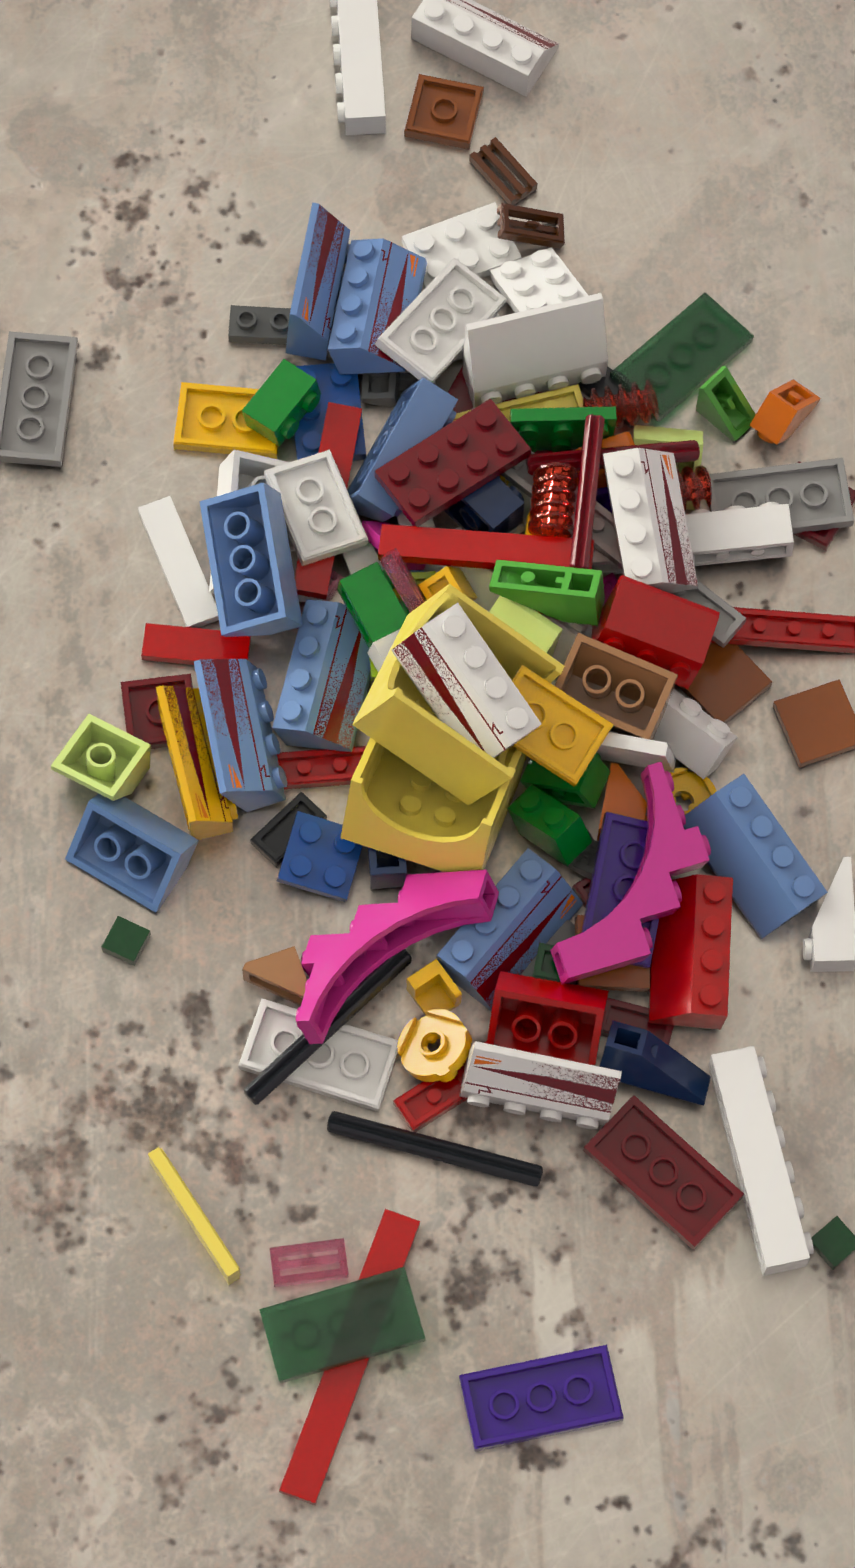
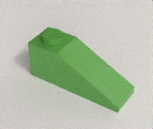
M496 560L489 585L490 592L568 623L598 626L605 600L602 570Z

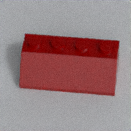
M696 874L673 879L672 881H676L681 890L682 901L679 902L681 907L674 914L659 918L651 959L648 1023L721 1030L728 1017L733 878Z

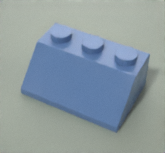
M97 794L89 800L65 860L156 913L187 869L199 840L126 797L112 801Z

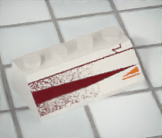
M423 0L412 16V40L527 97L559 47V43L473 0Z
M644 448L604 453V469L623 575L668 593L698 589L674 453Z
M456 603L430 620L391 650L437 718L493 758L519 742L541 725L535 713L459 603Z
M475 1041L466 1059L459 1096L468 1098L467 1103L470 1105L489 1107V1103L504 1105L503 1110L508 1113L524 1115L526 1110L540 1113L539 1118L543 1120L561 1122L562 1118L576 1120V1126L595 1130L598 1129V1125L604 1126L609 1121L622 1071Z

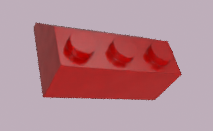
M621 575L602 608L598 626L592 625L591 638L678 674L675 684L689 689L704 663L720 612Z
M500 971L494 992L487 1044L596 1066L609 991L568 983L561 985V982Z

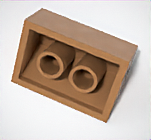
M578 633L564 663L565 667L561 675H559L555 686L614 724L611 731L622 735L653 740L664 716L678 674Z

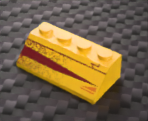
M165 685L156 687L158 709L189 834L198 840L233 832V820L238 819L237 809L233 802L222 796L219 792L199 688Z

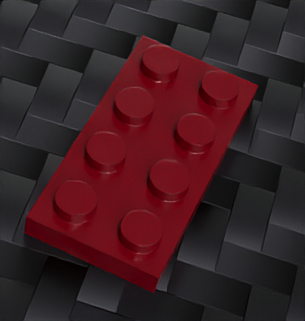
M490 398L376 469L375 478L413 526L419 527L527 459V456L531 454V448Z
M635 1095L621 1107L583 1149L588 1156L692 1250H695L744 1196V1193Z

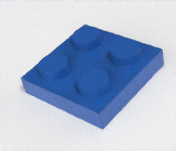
M297 811L276 881L346 902L363 845L340 838L342 824Z

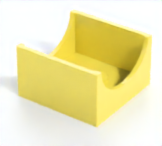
M448 584L407 615L352 725L469 806L512 779L516 769L511 766H505V759L509 748L493 758L440 721L391 650L430 620L456 603H459L511 680L523 665L551 683L561 675L565 666L451 584Z
M370 738L351 779L340 838L442 872L484 870L507 815V808L511 805L519 785L526 755L511 746L506 755L505 766H511L516 769L512 779L468 806Z

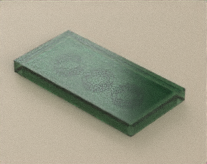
M705 292L612 370L609 377L634 398L656 422H660L722 366H725L752 343L754 335Z
M405 1267L259 1309L280 1384L426 1341Z

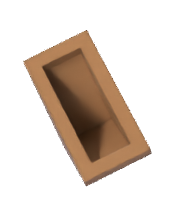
M295 946L245 963L242 969L244 981L301 1006L307 978Z

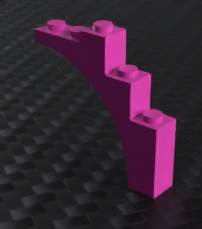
M662 762L648 765L641 773L647 800L648 830L643 858L633 883L621 902L607 917L583 933L556 943L550 950L561 985L644 961L651 954L650 949L653 947L649 930L646 927L643 928L641 923L672 915L681 907L679 903L682 901L681 890L678 883L672 881L671 877L701 869L710 861V844L707 837L701 835L699 827L696 826L684 830L683 826L686 824L685 814L681 805H676L672 794L674 782L668 770L664 771Z
M471 870L407 874L403 888L398 894V903L358 905L355 918L350 923V933L310 935L306 950L301 956L302 968L308 974L309 979H307L305 984V994L301 1006L296 1011L297 1027L302 1031L309 1044H323L333 1019L346 999L369 974L387 959L408 946L436 933L463 925L490 922L499 892L488 871Z

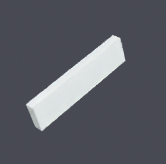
M171 496L138 507V513L186 627L199 628L218 621L216 603L212 593H209V586Z

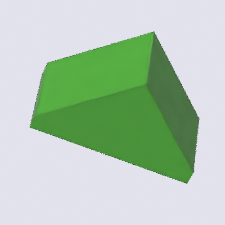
M722 366L699 388L696 411L729 439L737 441L751 427L749 425L756 414L728 368Z

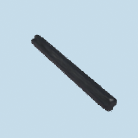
M406 949L387 959L350 994L333 1019L323 1044L411 963L412 957ZM302 1034L244 1088L245 1096L253 1104H259L323 1044H309L304 1034Z
M337 1111L331 1112L327 1122V1130L331 1133L535 1187L541 1182L543 1167L537 1164Z

